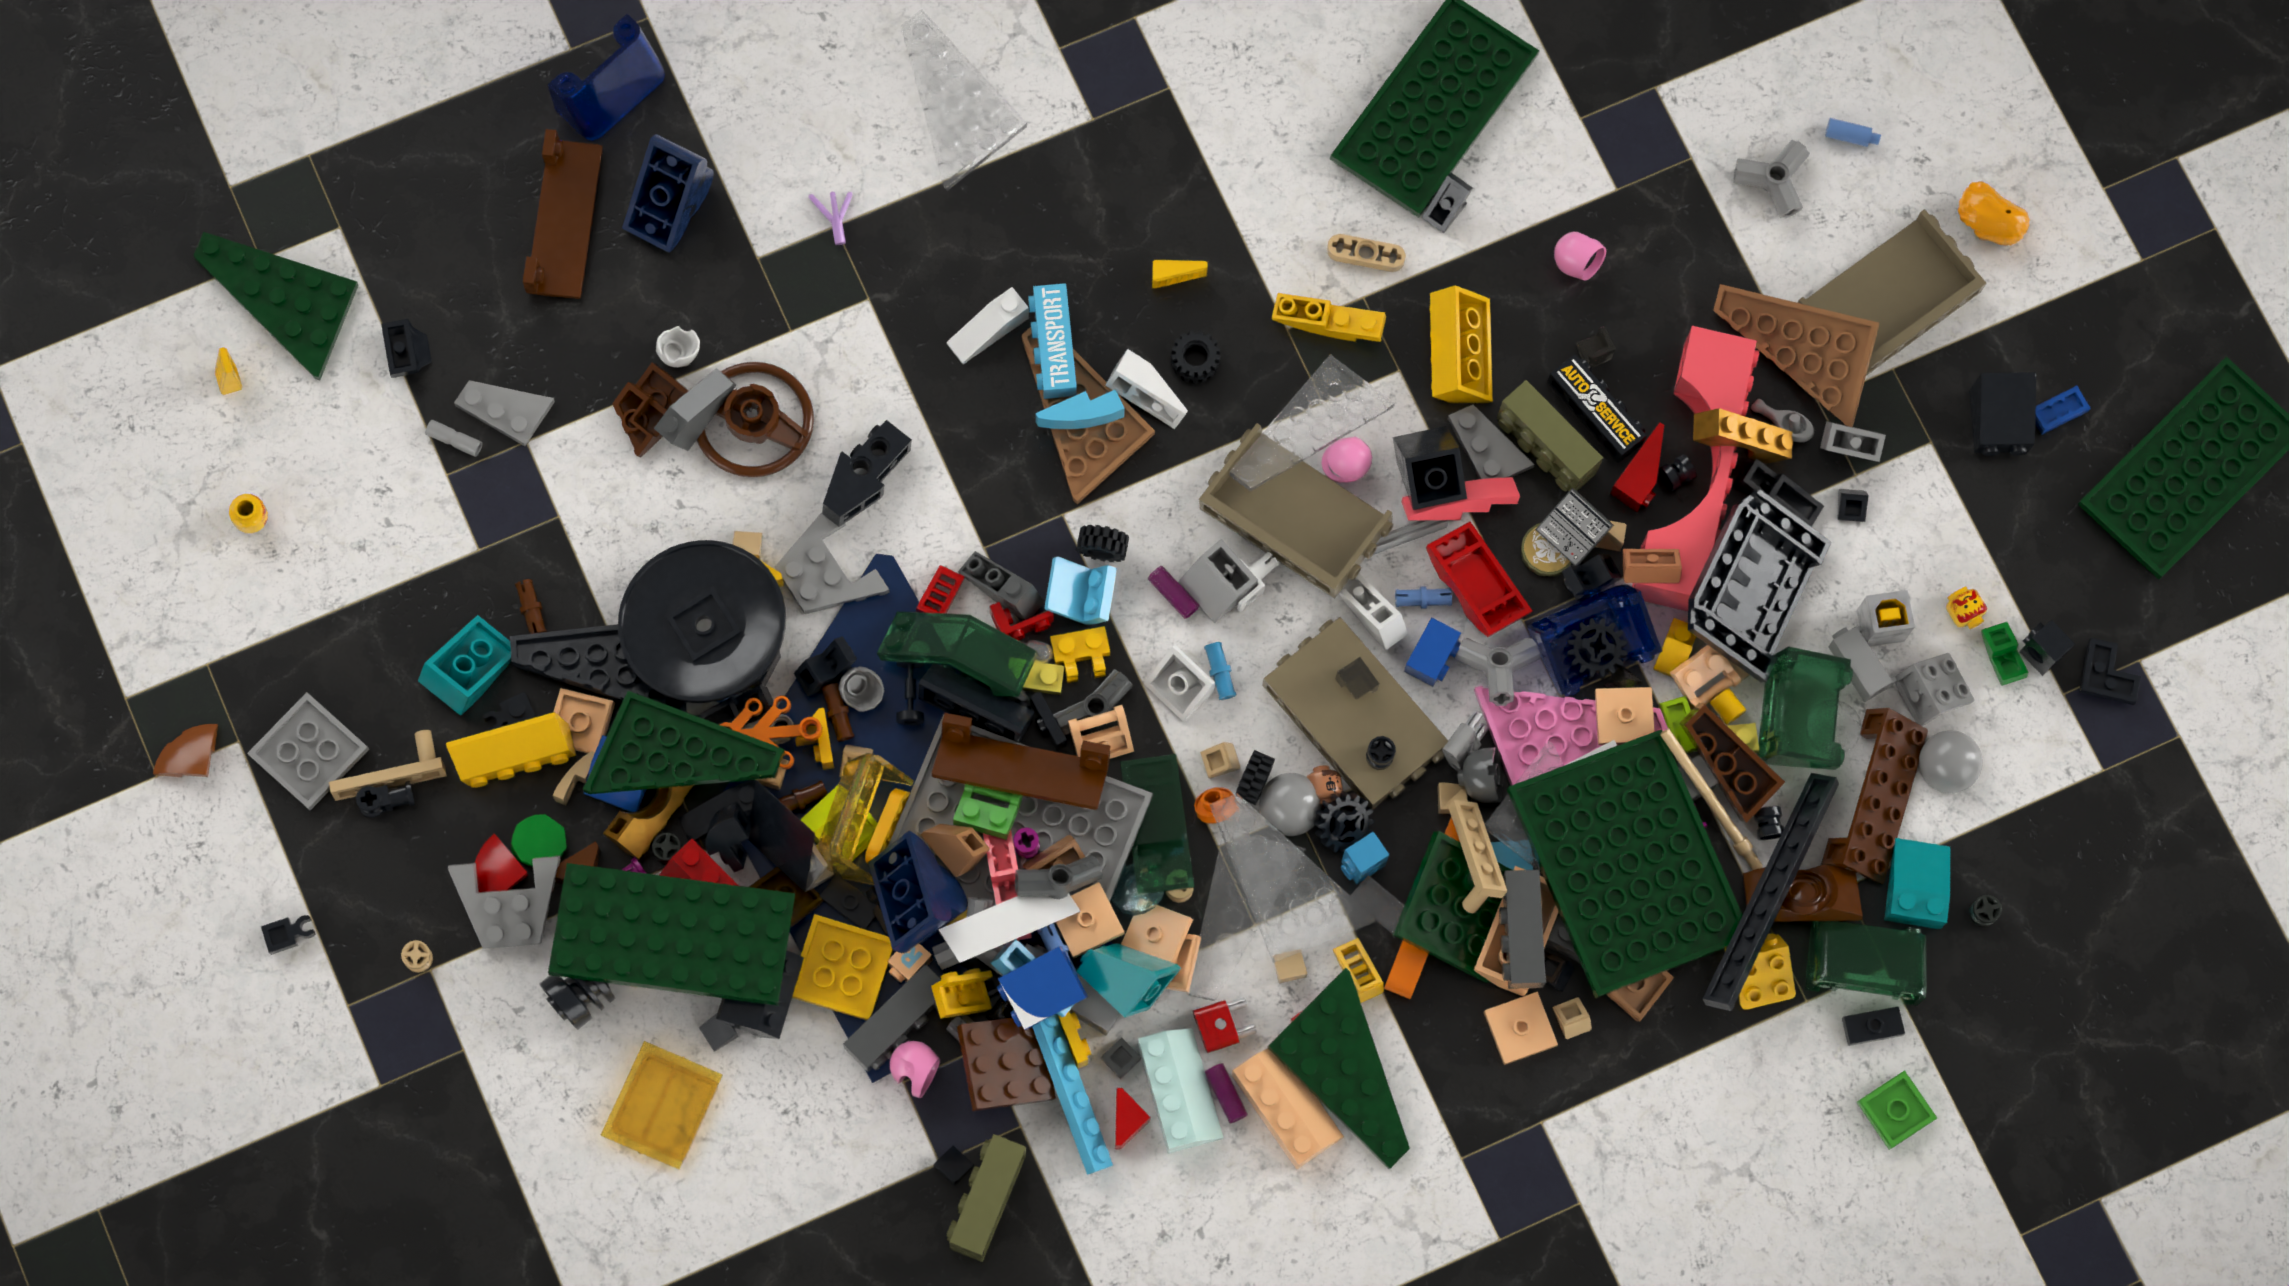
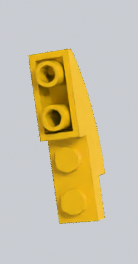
M1277 293L1272 320L1300 330L1336 339L1356 342V338L1380 342L1386 315L1384 312L1332 305L1330 300Z

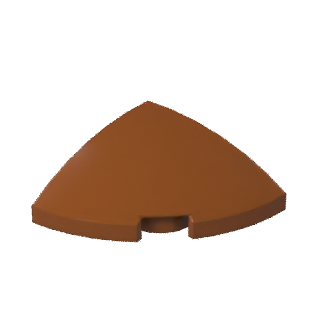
M204 724L183 731L180 736L164 747L156 761L153 775L181 778L183 775L208 777L211 754L215 751L218 725Z

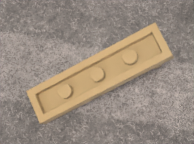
M421 730L414 734L419 762L329 782L330 792L335 801L356 797L358 791L366 786L380 787L387 785L388 788L405 785L406 781L414 784L447 776L441 757L436 758L431 731Z
M1453 799L1448 808L1475 885L1462 902V906L1467 912L1476 913L1488 896L1503 898L1507 888L1478 804Z

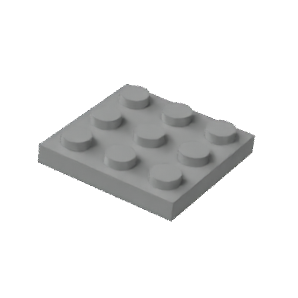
M306 692L247 754L308 810H311L330 791L329 782L340 780L364 756L369 748Z

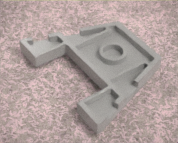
M822 512L775 566L776 570L782 574L785 585L804 614L837 607L839 604L854 600L856 602L865 600L866 597L888 594L890 592L889 588L876 569L853 583L849 582L822 541L846 526V524L838 527L824 516Z
M560 856L533 858L535 888L479 892L476 863L448 866V871L483 949L534 945L542 942Z

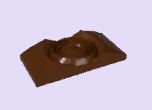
M1826 864L1807 870H1798L1774 922L1862 921L1863 916L1856 872ZM1766 867L1743 873L1746 907Z

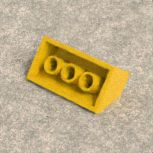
M1456 285L1430 293L1432 397L1449 403L1493 402L1490 298Z
M555 712L446 743L461 781L468 786L471 785L473 788L487 785L488 780L498 778V780L510 779L515 776L514 773L523 770L525 772H535L542 768L541 765L548 763L553 765L563 764L569 761L568 758L576 756L569 723Z

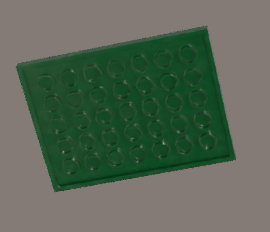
M1662 729L1507 788L1595 998L1727 948L1743 916L1674 756L1660 736V733L1663 732Z

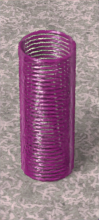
M1159 566L1149 575V582L1159 590L1163 597L1173 605L1184 619L1190 617L1199 608V604L1194 601L1190 594L1181 587L1177 580L1163 566Z
M1221 1063L1206 1070L1205 1074L1224 1110L1223 1112L1227 1120L1231 1124L1246 1117L1248 1112L1245 1111L1244 1104L1228 1075L1229 1073L1224 1067V1063Z

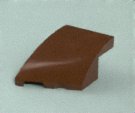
M653 362L637 384L628 382L612 403L617 415L621 418L623 429L629 436L635 449L633 451L638 457H642L663 437L654 427L668 408L689 391V389Z

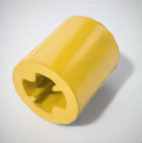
M1730 688L1724 690L1710 702L1726 725H1729L1746 712V708Z

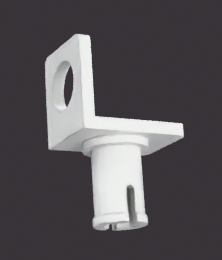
M1270 552L1265 553L1251 567L1240 558L1244 565L1258 579L1257 587L1238 602L1237 609L1240 612L1264 593L1265 584L1261 579L1275 567L1279 566L1275 557L1271 558L1273 554Z

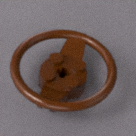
M745 362L722 370L721 372L729 379L745 373H763L782 380L794 391L799 399L803 413V425L800 427L785 413L780 411L778 402L770 390L761 385L750 384V386L733 390L715 415L725 419L727 429L741 441L762 444L769 439L791 450L782 458L770 464L743 466L730 462L716 452L710 444L704 429L697 439L702 452L713 464L722 470L742 477H763L787 468L803 453L813 431V406L804 386L788 371L769 363ZM752 409H756L757 416L749 418L746 412H752Z

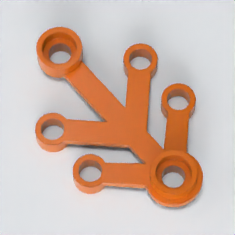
M786 696L776 697L773 701V706L751 729L742 728L752 716H758L762 713L763 704L757 698L747 700L745 708L732 723L725 722L720 724L774 746L777 745L770 739L803 736L808 741H815L820 738L823 732L822 724L815 717H806L799 725L770 727L781 714H786L790 711L791 702ZM781 700L787 701V706L784 709H778L777 707L778 702ZM752 703L759 704L757 711L752 712L749 710ZM809 726H816L817 730L814 734H807ZM785 751L784 756H789L790 761L786 765L780 763L779 767L789 769L794 764V757L790 752Z

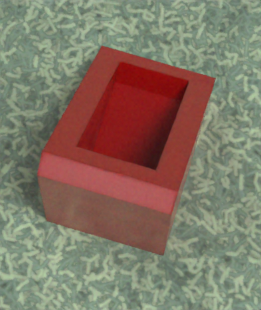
M1117 1088L1115 1149L1121 1150L1151 1119L1123 1088Z

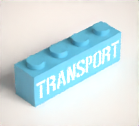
M1066 283L1033 286V296H1028L1029 311L1035 312L1036 322H1031L1032 338H1038V347L1033 348L1035 364H1040L1041 373L1036 374L1037 390H1043L1044 399L1076 396L1077 385Z

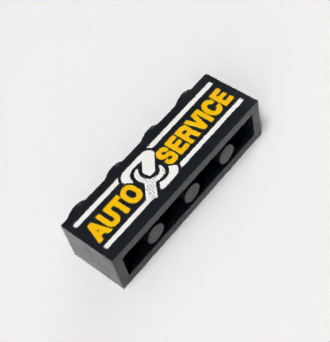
M1574 354L1550 373L1547 383L1617 463L1621 462L1643 444L1647 436L1643 425L1638 420H1633L1627 414L1628 411L1623 402L1613 398L1609 393L1610 390L1607 384L1602 379L1598 380L1592 374V369L1587 361L1584 359L1580 360Z

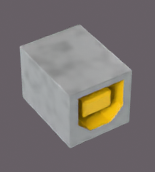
M1908 590L1868 595L1856 610L1859 626L1861 625L1863 628L1861 634L1869 646L1904 642L1915 628Z

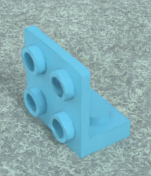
M1054 557L1048 583L1045 610L1088 626L1108 621L1117 568L1106 565L1090 569L1064 558Z

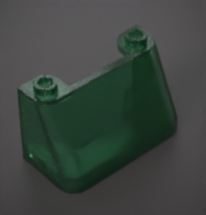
M1788 646L1775 654L1778 659L1768 680L1765 682L1758 742L1759 751L1757 755L1768 765L1836 770L1840 768L1845 757V751L1841 748V744L1835 742L1839 692L1852 681L1851 659Z
M1813 921L1811 924L1805 990L1819 992L1820 987H1830V991L1844 989L1892 996L1893 1000H1898L1903 996V1004L1918 1006L1926 999L1927 991L1926 935L1921 934V929L1912 927L1904 928L1903 931L1840 921Z

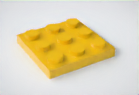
M814 914L801 953L804 960L792 998L867 1021L873 1014L888 968V960L892 956L893 949L889 937Z

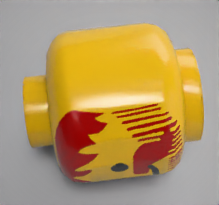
M253 494L239 495L229 506V516L232 523L239 531L244 533L260 531L268 520L266 506L259 497Z
M1963 587L1947 597L1949 602L1946 604V610L1957 627L1968 626L1971 630L1984 622L1982 617L1986 614L1988 608L1976 589L1968 590L1967 587Z

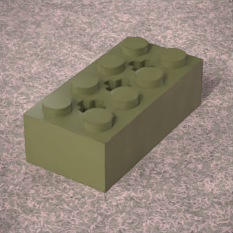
M1527 380L1502 401L1497 416L1499 426L1506 433L1511 432L1518 439L1517 443L1520 448L1526 453L1530 452L1537 459L1538 466L1545 472L1549 471L1556 478L1557 485L1563 491H1570L1572 488L1578 491L1597 474L1603 457Z
M993 1134L991 1141L986 1139L980 1152L981 1166L980 1168L974 1167L969 1179V1186L972 1187L969 1195L963 1194L958 1206V1213L961 1214L958 1222L952 1221L946 1235L951 1250L981 1262L985 1258L1026 1157L1025 1146Z

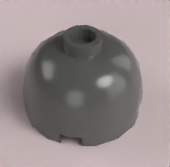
M1496 747L1473 751L1464 760L1463 769L1458 770L1459 786H1465L1466 793L1474 801L1497 803L1503 800L1504 784L1500 785V775H1503L1500 754L1498 749H1495Z

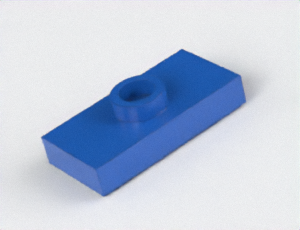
M2075 386L2037 405L2035 425L2041 435L2089 412L2091 408L2078 386Z

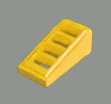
M1154 260L1152 288L1207 276L1208 262Z
M225 347L219 348L215 366V376L222 395L233 393L243 388L237 366Z
M1359 938L1333 949L1341 969L1347 968L1350 971L1361 1003L1384 992V983ZM1358 951V955L1345 960L1344 956ZM1361 961L1363 962L1362 965L1350 969V966L1357 964ZM1368 972V975L1356 980V976Z

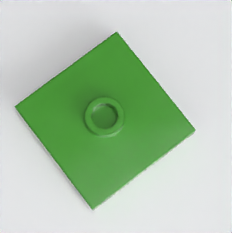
M1905 1070L1857 1101V1104L1889 1150L1937 1119V1116Z

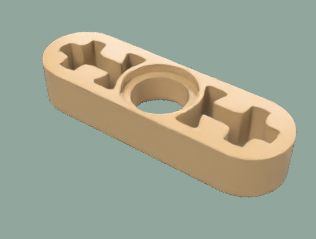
M1344 234L1332 236L1327 246L1328 256L1334 261L1389 272L1400 270L1404 265L1406 257L1405 251L1399 245ZM1338 243H1343V248H1345L1341 253L1336 252L1335 247ZM1352 245H1356L1354 256H1350ZM1362 247H1369L1373 250L1374 256L1370 259H1363L1358 251ZM1379 250H1383L1381 260L1377 261ZM1391 253L1396 254L1397 259L1395 263H1390L1388 257H1390Z

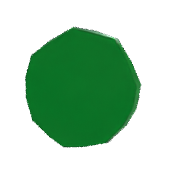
M545 814L530 816L517 824L511 841V851L515 858L523 864L532 867L533 858L561 857L567 849L564 827Z

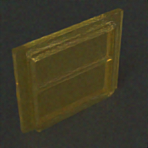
M644 1041L601 1136L637 1151L639 1154H644L680 1170L723 1075L692 1062L685 1057L678 1056Z

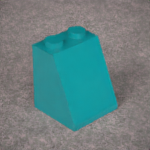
M1116 943L1109 946L1103 945L1095 950H1088L1080 960L1082 964L1076 972L1126 1018L1149 1010L1180 971L1181 967L1170 961Z

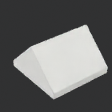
M1173 645L1144 682V685L1184 722L1214 693L1215 682L1176 645Z

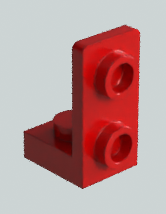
M1000 602L989 606L991 618L1002 643L1008 640L1010 643L1017 642L1025 637V633L1033 630L1041 632L1051 626L1050 623L1054 622L1053 612L1047 611L1010 626L1013 624V619L1008 608L1003 609Z

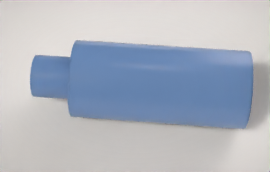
M1830 118L1825 137L1867 147L1869 143L1878 145L1881 134L1873 133L1871 127Z

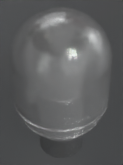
M1029 640L1028 643L1016 641L1014 646L1015 652L1024 654L1025 659L1038 664H1046L1053 657L1051 646L1041 641Z

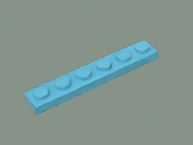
M1055 1014L1034 1025L1033 1030L1087 1175L1113 1166L1059 1017Z

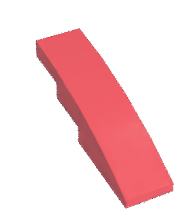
M1513 477L1486 478L1465 481L1467 499L1416 510L1412 509L1408 496L1403 497L1401 502L1408 520H1460L1463 512H1489L1491 504H1518L1520 494Z
M1011 830L1007 840L983 833L984 842L990 848L987 852V860L996 905L1017 897L1015 893V871L1019 869ZM1031 933L1019 937L1017 940L1032 938Z

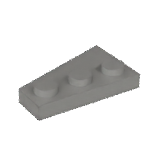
M469 380L454 404L459 409L521 445L526 446L555 401L554 398Z
M1474 405L1448 415V421L1478 479L1514 477L1534 467V464Z

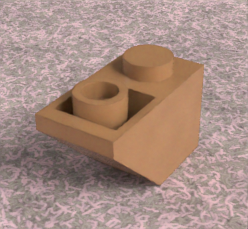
M939 824L923 831L921 834L929 847L934 850L955 877L973 870L990 850L987 844L971 827Z

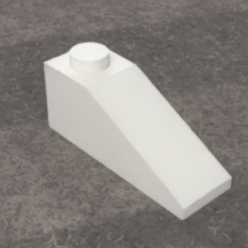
M1011 287L985 306L947 341V345L960 362L965 364L1029 319V307L1014 288Z
M1127 349L1115 366L1105 386L1111 390H1116L1119 395L1175 429L1188 410L1152 364Z
M1360 573L1353 581L1348 580L1339 592V595L1367 631L1386 650L1408 635L1401 613Z

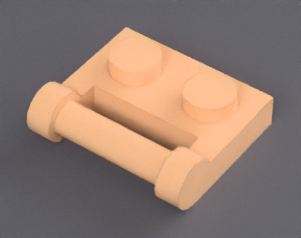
M1709 645L1670 672L1682 695L1686 696L1692 710L1698 703L1706 705L1724 690L1741 683L1740 676L1732 668L1728 659ZM1719 673H1723L1725 676L1723 679L1697 697L1694 692Z
M1122 705L1113 707L1114 710L1082 720L1077 721L1075 718L1068 721L1078 757H1080L1083 740L1111 746L1110 759L1134 752ZM1114 721L1118 723V726L1081 736L1080 731Z

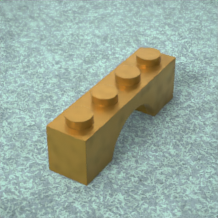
M1720 408L1694 414L1693 441L1709 446L1749 449L1748 458L1758 459L1766 464L1792 458L1793 440L1791 431Z
M694 785L657 788L653 799L646 807L632 813L619 811L603 834L625 853L639 859L649 849L651 842L659 831L664 829L668 819L681 806L685 796Z

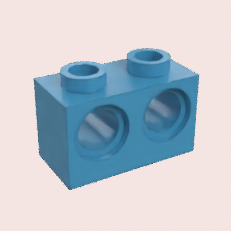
M1372 832L1345 849L1341 860L1343 864L1341 869L1348 880L1353 879L1356 884H1359L1385 867L1389 853L1376 834Z

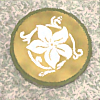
M1541 523L1536 524L1527 531L1522 540V560L1527 568L1538 576L1561 575L1562 571L1571 566L1572 563L1535 530Z

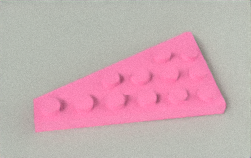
M1478 686L1474 689L1496 749L1499 751L1510 785L1565 766L1575 759L1603 746L1598 745L1595 700H1577L1573 697L1562 698L1522 691L1514 692L1513 702L1508 703L1506 706H1496L1493 702H1489L1488 688ZM1653 708L1654 731L1668 729L1661 709Z

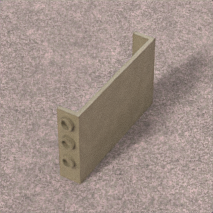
M1924 209L1910 225L1807 299L1802 297L1797 303L1880 323L1867 376L1981 293L1987 283L1975 270L1972 260L1959 251L1955 240L1950 235H1946L1940 228L1937 218L1932 214L1929 215Z
M1257 423L1252 430L1247 429L1240 439L1241 444L1237 450L1229 452L1224 460L1225 465L1221 471H1215L1208 481V488L1199 498V507L1202 511L1265 553L1270 552L1273 554L1272 557H1275L1277 561L1335 599L1348 580L1353 581L1362 568L1360 564L1365 558L1370 559L1378 547L1376 543L1381 536L1385 538L1392 530L1394 525L1392 523V512L1387 510L1385 514H1382L1264 436L1261 425Z
M1339 617L1334 622L1330 619L1319 628L1320 633L1313 639L1310 636L1304 639L1298 645L1299 650L1292 656L1289 653L1283 656L1276 663L1278 667L1263 679L1262 686L1330 765L1340 773L1343 780L1355 794L1368 801L1367 806L1374 809L1389 796L1392 799L1398 796L1405 789L1403 784L1408 780L1416 781L1427 771L1424 767L1433 761L1436 764L1445 757L1442 749L1448 740L1344 620ZM1378 736L1388 737L1396 747L1392 764L1384 770L1373 769L1366 761L1369 743Z

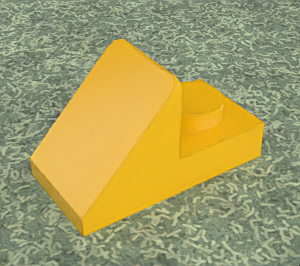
M1673 618L1653 670L1672 677L1670 672L1688 660L1696 636L1688 631L1687 622Z
M819 708L812 717L817 718L822 724L823 732L820 738L815 741H808L803 736L796 737L795 742L796 746L818 743L819 745L813 746L816 762H822L823 770L834 768L825 710L824 708ZM809 726L807 734H814L817 730L816 726Z

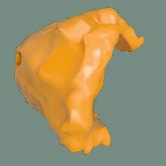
M1983 181L1970 183L1959 200L1958 213L1961 215L1960 220L1965 225L1970 226L1979 239L2011 246L2023 239L2028 231L2030 222L2028 213L2023 208L2003 198L1993 187Z

